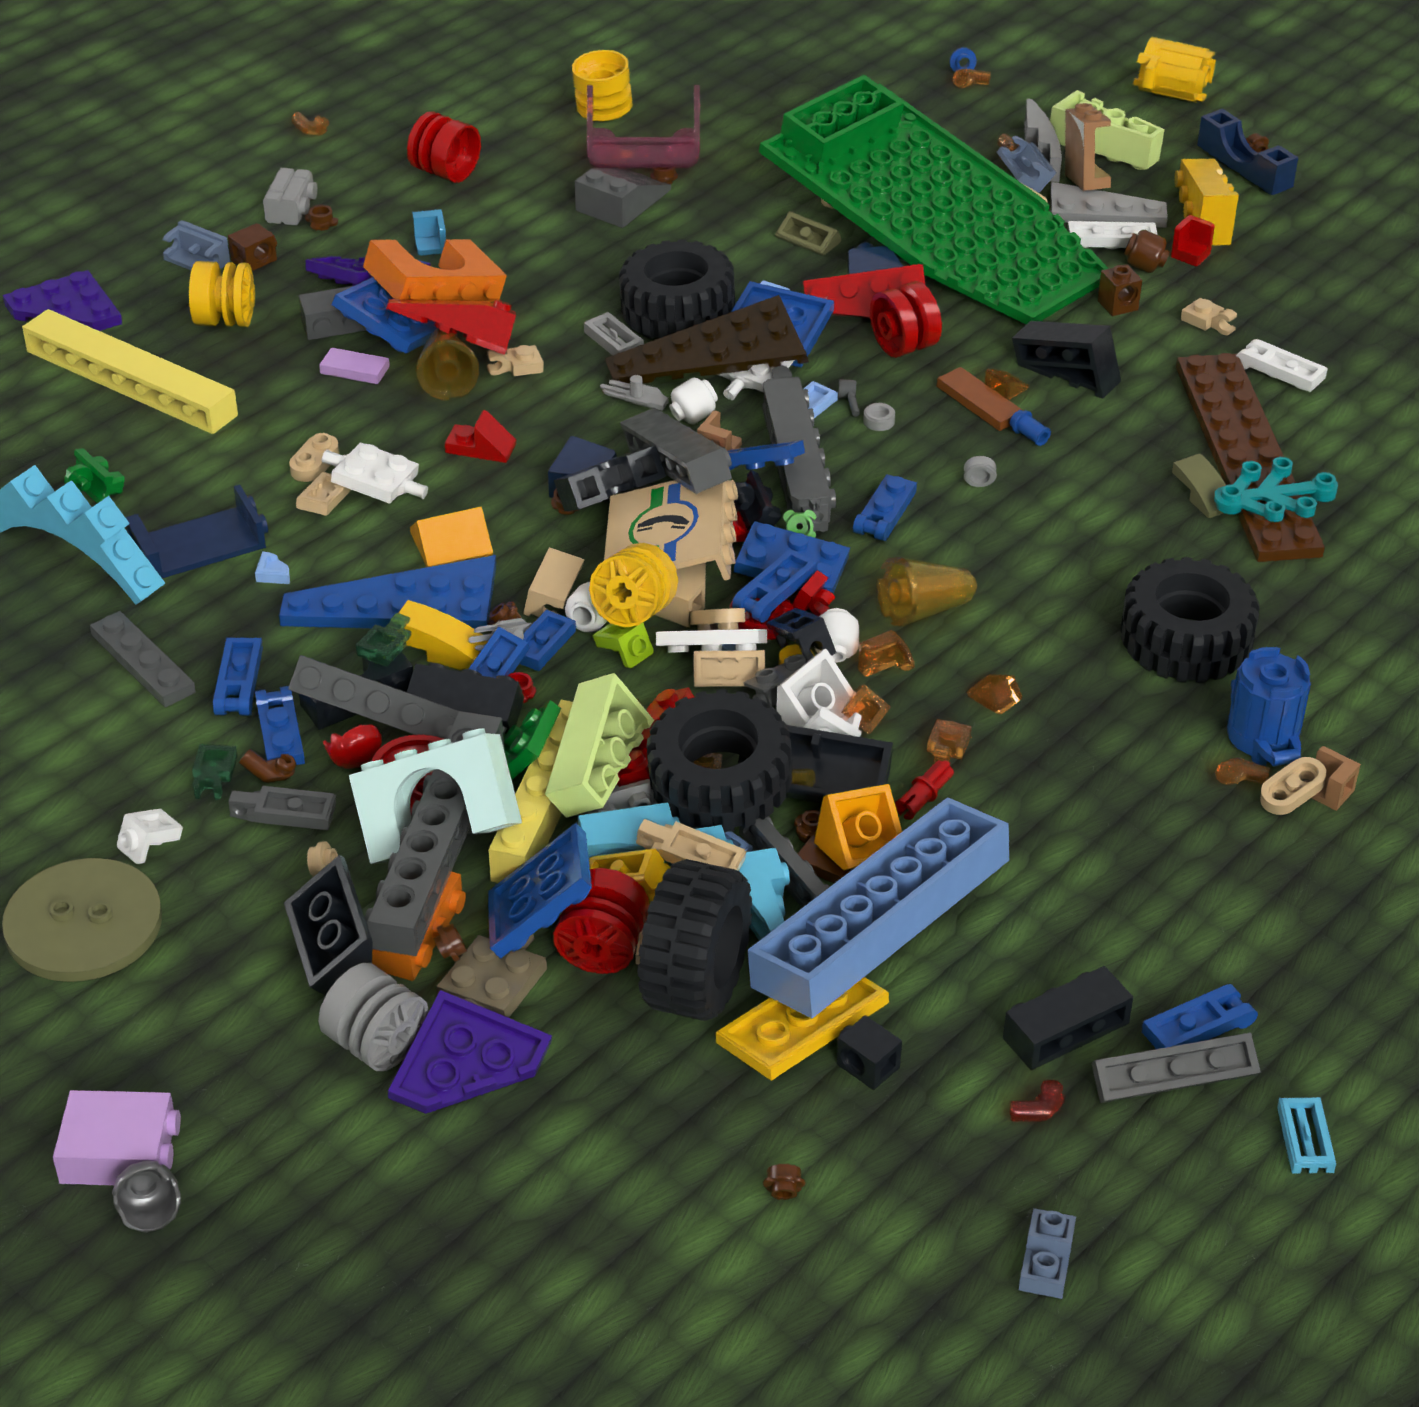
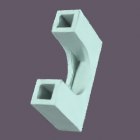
M484 728L471 730L462 734L463 740L451 743V739H444L428 744L429 751L419 754L416 749L403 751L394 755L396 761L384 764L383 760L367 762L361 765L362 771L349 775L370 864L389 863L392 853L398 852L402 829L404 826L409 827L411 822L410 801L413 790L423 776L436 769L448 773L460 786L473 834L491 833L521 824L522 820L500 734L486 733Z

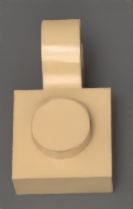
M1199 298L1182 309L1181 320L1206 331L1212 327L1223 335H1229L1236 328L1228 324V322L1236 318L1237 313L1231 309L1224 310L1223 307L1212 303L1210 300Z
M521 345L517 348H509L506 350L505 355L493 350L487 351L490 361H498L487 365L490 375H500L510 371L513 377L543 373L544 362L536 345Z

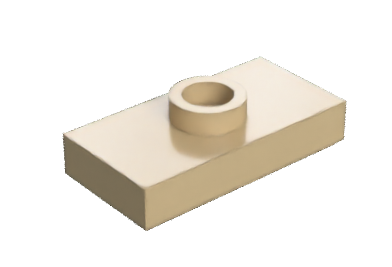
M322 472L297 497L296 508L327 516L351 489L332 483V474Z
M765 650L694 651V687H747L744 686L743 682L756 677L758 671L765 669Z

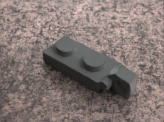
M262 786L261 791H254L253 793L232 790L229 798L230 817L256 823L329 830L337 804L334 793Z

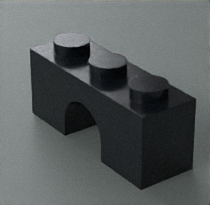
M656 445L636 449L558 478L554 482L566 512L585 508L606 500L608 496L646 485L666 477Z
M394 642L362 653L364 673L360 676L407 692L413 673V665ZM299 693L301 707L319 730L358 715Z

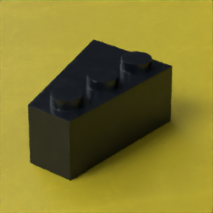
M1030 321L1012 337L1018 366L1051 379L1057 376L1069 381V386L1074 388L1082 386L1095 391L1094 396L1102 399L1121 382L1110 326Z

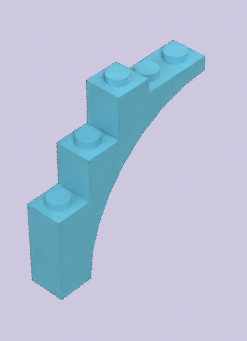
M36 465L0 489V533L12 527L27 526L42 529L63 538L98 563L121 586L135 605L165 584L126 531L125 527L130 523L110 496L91 507L72 480L54 491Z
M667 802L578 815V825L586 832L588 856L590 858L592 856L646 850L644 847L636 844L637 831L644 819L665 826V824L674 825L675 821L680 823L679 818L672 817ZM722 825L696 829L733 844L731 839L726 840ZM776 848L746 852L745 861L739 870L746 877L751 887L752 920L749 927L759 941L784 922L785 907L783 894L785 885L790 883V875L786 862H780ZM664 860V863H668L671 867L672 863Z

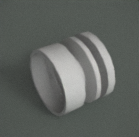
M360 963L348 969L340 976L327 992L320 1008L318 1022L322 1033L344 1049L350 1050L355 1057L373 1070L387 1071L405 1059L429 1010L424 999L411 992L403 984H397L396 980L372 963Z

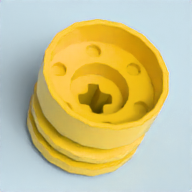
M597 50L585 53L575 59L572 64L573 81L576 88L575 98L577 112L582 117L594 121H608L622 117L630 111L633 103L631 85L629 83L628 59L623 54L611 50Z
M196 261L193 264L189 282V306L193 323L198 326H216L222 314L226 326L232 327L236 322L239 327H248L252 320L255 304V285L250 264L239 263L236 268L233 262H228L222 274L217 262Z
M647 543L630 544L596 567L591 575L589 586L592 604L599 615L611 624L624 628L638 626L668 606L676 595L678 586L676 566L669 555L657 546Z

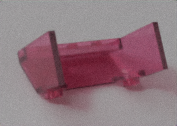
M587 85V158L590 164L597 168L693 167L700 158V85H694V128L679 129L674 133L673 137H615L614 133L606 128H594L593 85Z

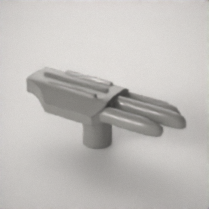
M639 375L631 376L630 384L609 380L610 385H600L604 394L623 399L632 404L658 410H664L668 404V397L664 396L658 388L644 385L643 378Z
M522 618L498 621L492 625L479 626L474 629V633L492 631V633L469 637L468 642L489 641L498 627L523 640L524 632L532 623H528ZM486 644L475 646V649L481 651Z

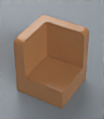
M713 410L697 429L698 434H702L710 441H714L715 444L722 448L724 447L727 451L738 449L742 445V438L732 435V431L720 428L719 411Z
M1321 746L1317 751L1316 759L1326 768L1325 786L1312 799L1337 811L1355 791L1361 764L1325 746Z

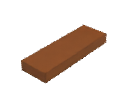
M962 367L937 378V387L998 431L1009 427L1013 414L1018 410H1022Z

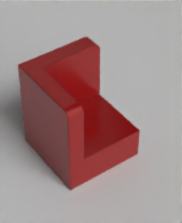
M1188 215L1175 227L1171 257L1197 267L1211 254L1215 229L1214 223Z

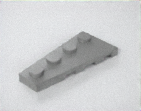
M1051 182V213L1053 215L1058 214L1065 221L1064 223H1068V221L1156 223V227L1166 228L1168 218L1166 202L1095 189L1083 191L1078 186Z

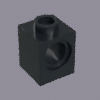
M866 1015L853 1026H846L837 1038V1065L872 1090H875L900 1068L902 1040Z

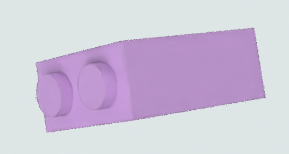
M70 1090L53 1155L59 1184L114 1185L117 1176L129 1165L145 1160L157 1161L160 1165H165L168 1169H171L173 1163L171 1139L172 1136H178L181 1123L180 1111L174 1110L171 1093Z

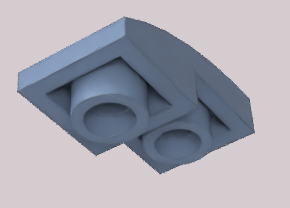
M1033 1208L1019 1291L1059 1299L1063 1298L1076 1216Z

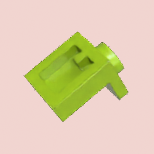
M609 623L592 635L597 647L611 649L615 652L619 651L626 668H633L654 652L644 623L625 628Z

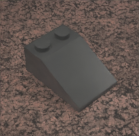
M591 168L575 181L576 211L624 228L671 190V185L626 168Z

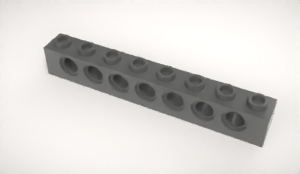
M459 711L454 724L447 727L445 739H451V743L463 740V733L484 728L486 733L500 734L504 746L502 718ZM436 769L433 770L431 775H426L423 783V795L420 801L416 800L413 804L409 827L404 826L402 829L399 850L397 853H392L389 859L388 875L385 880H380L378 884L374 907L368 908L366 911L365 920L373 941L372 949L417 956L471 826L460 786L452 776L442 770Z

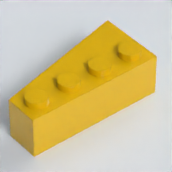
M1181 159L1180 170L1175 171L1174 181L1175 187L1179 188V201L1184 203V218L1192 215L1214 223L1215 229L1212 245H1231L1239 194L1233 192L1234 187L1231 183L1227 184L1228 178L1226 175H1222V169L1216 159Z

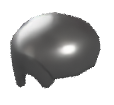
M145 1160L129 1165L117 1176L112 1191L114 1206L120 1214L123 1224L130 1229L145 1233L163 1229L175 1219L181 1203V1195L176 1178L165 1165H160L157 1161Z

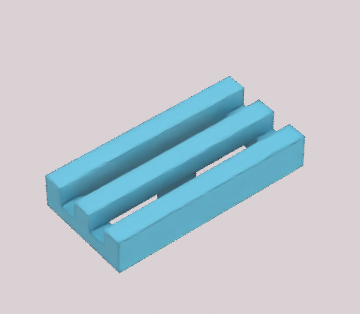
M1279 1098L1277 1109L1292 1174L1301 1173L1302 1168H1308L1309 1173H1317L1318 1168H1324L1325 1173H1334L1336 1160L1321 1098ZM1290 1108H1294L1305 1156H1301ZM1305 1108L1311 1109L1321 1156L1315 1155Z

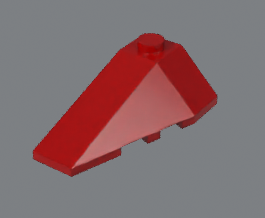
M389 299L386 307L388 310L421 323L435 322L434 326L448 334H457L460 331L464 333L463 336L466 338V341L504 355L516 318V312L511 310L512 305L494 299L493 303L488 301Z

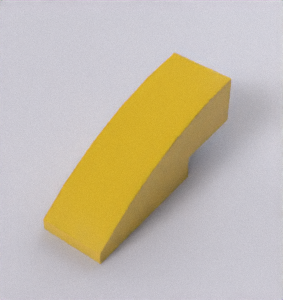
M407 600L393 620L395 643L425 650L428 662L438 663L458 670L469 669L481 652L477 651L475 646L484 645L488 642L469 643V637L483 634L480 632L474 633V628L446 613Z

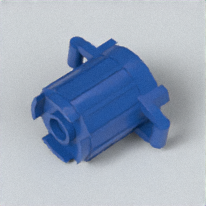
M1262 647L1251 651L1249 658H1245L1244 662L1237 669L1236 679L1231 681L1232 702L1227 724L1228 738L1237 749L1252 756L1251 760L1255 765L1266 766L1268 761L1274 767L1287 765L1301 758V742L1299 738L1311 686L1308 664L1299 655L1294 660L1280 654L1281 648Z

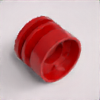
M434 111L426 112L419 117L410 132L407 144L408 160L416 169L426 171L429 174H435L454 183L462 182L469 177L478 162L481 150V136L478 129L470 124L459 120H452L448 116H442Z
M606 868L590 869L592 889H590L589 894L583 901L576 905L571 904L561 912L553 932L554 945L564 959L582 970L599 974L616 973L626 968L634 957L636 946L639 942V933L643 929L648 915L649 897L636 880L622 872Z

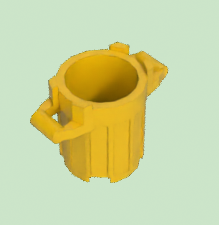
M1151 37L1144 53L1140 52L1137 63H1141L1139 76L1134 78L1133 85L1138 86L1139 91L1191 102H1204L1207 94L1202 93L1203 87L1207 86V83H1212L1216 60L1212 59V57L1215 56L1216 52L1209 51L1207 48Z

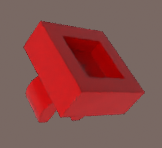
M817 570L800 589L792 604L794 608L807 611L810 608L811 612L817 616H821L829 610L828 606L833 602L835 596L829 590L823 589L828 577Z

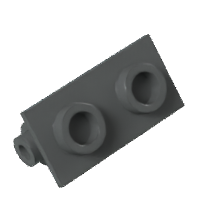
M802 654L789 656L784 660L783 664L758 671L756 677L743 682L744 686L755 689L756 695L753 696V699L758 697L768 704V708L777 704V687L809 660Z

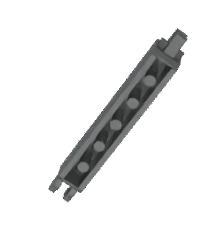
M787 366L773 367L772 379H768L763 383L764 403L762 404L771 444L803 440L805 449L804 454L794 457V463L777 466L787 510H793L794 512H804L807 509L812 510L816 514L815 520L810 517L813 522V531H828L831 508H836V494L834 488L829 489L831 485L829 468H824V449L818 448L820 446L818 428H813L814 412L813 408H809L808 390L802 389L800 377H792V373ZM807 520L808 531H809L810 524H809V521Z

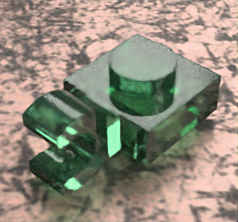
M396 613L385 628L375 624L356 644L357 656L387 667L406 647V641L410 638L411 631L404 629V627L410 622V617Z

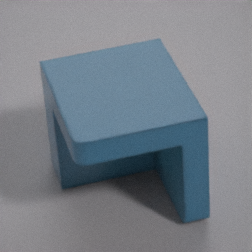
M442 210L412 212L414 238L418 255L442 254L446 241Z

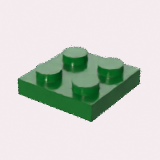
M549 700L539 710L536 707L531 709L524 718L520 727L517 725L512 726L504 736V752L511 780L539 757L562 709L553 701Z

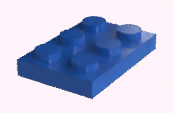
M754 521L735 561L734 572L755 578L785 552L792 549L818 562L817 570L828 577L823 589L834 593L849 558L850 547Z

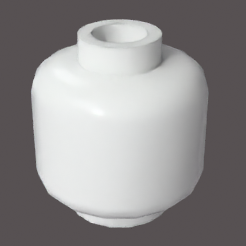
M690 378L672 390V403L669 405V408L678 421L684 419L687 423L694 425L715 410V402L718 401V397L714 388L706 379L701 381L698 378Z
M590 582L580 585L567 599L565 606L566 617L575 620L576 629L582 632L597 631L607 622V620L599 615L592 604L589 591Z
M833 608L827 610L819 617L824 618L837 652L831 657L835 663H838L846 658H850L857 652L859 647L858 620L844 609Z

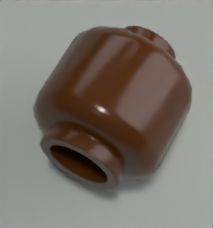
M1140 230L1138 234L1133 233L1131 235L1124 255L1127 256V263L1129 265L1152 273L1157 266L1164 267L1170 251L1165 249L1167 244L1165 238L1147 230Z

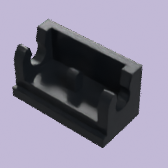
M794 608L766 622L768 629L773 631L776 641L782 649L789 645L786 642V639L798 643L802 655L808 660L814 657L810 651V646L818 650L827 649L831 656L837 653L822 617Z

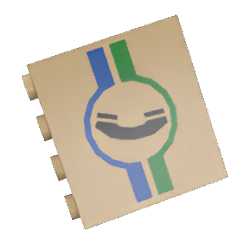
M673 480L610 496L604 560L630 544L647 543L657 546L667 553L676 569L715 560L723 579H731V565L735 564L732 543L736 542L733 521H737L734 500L738 499V491L734 480H727L697 494Z

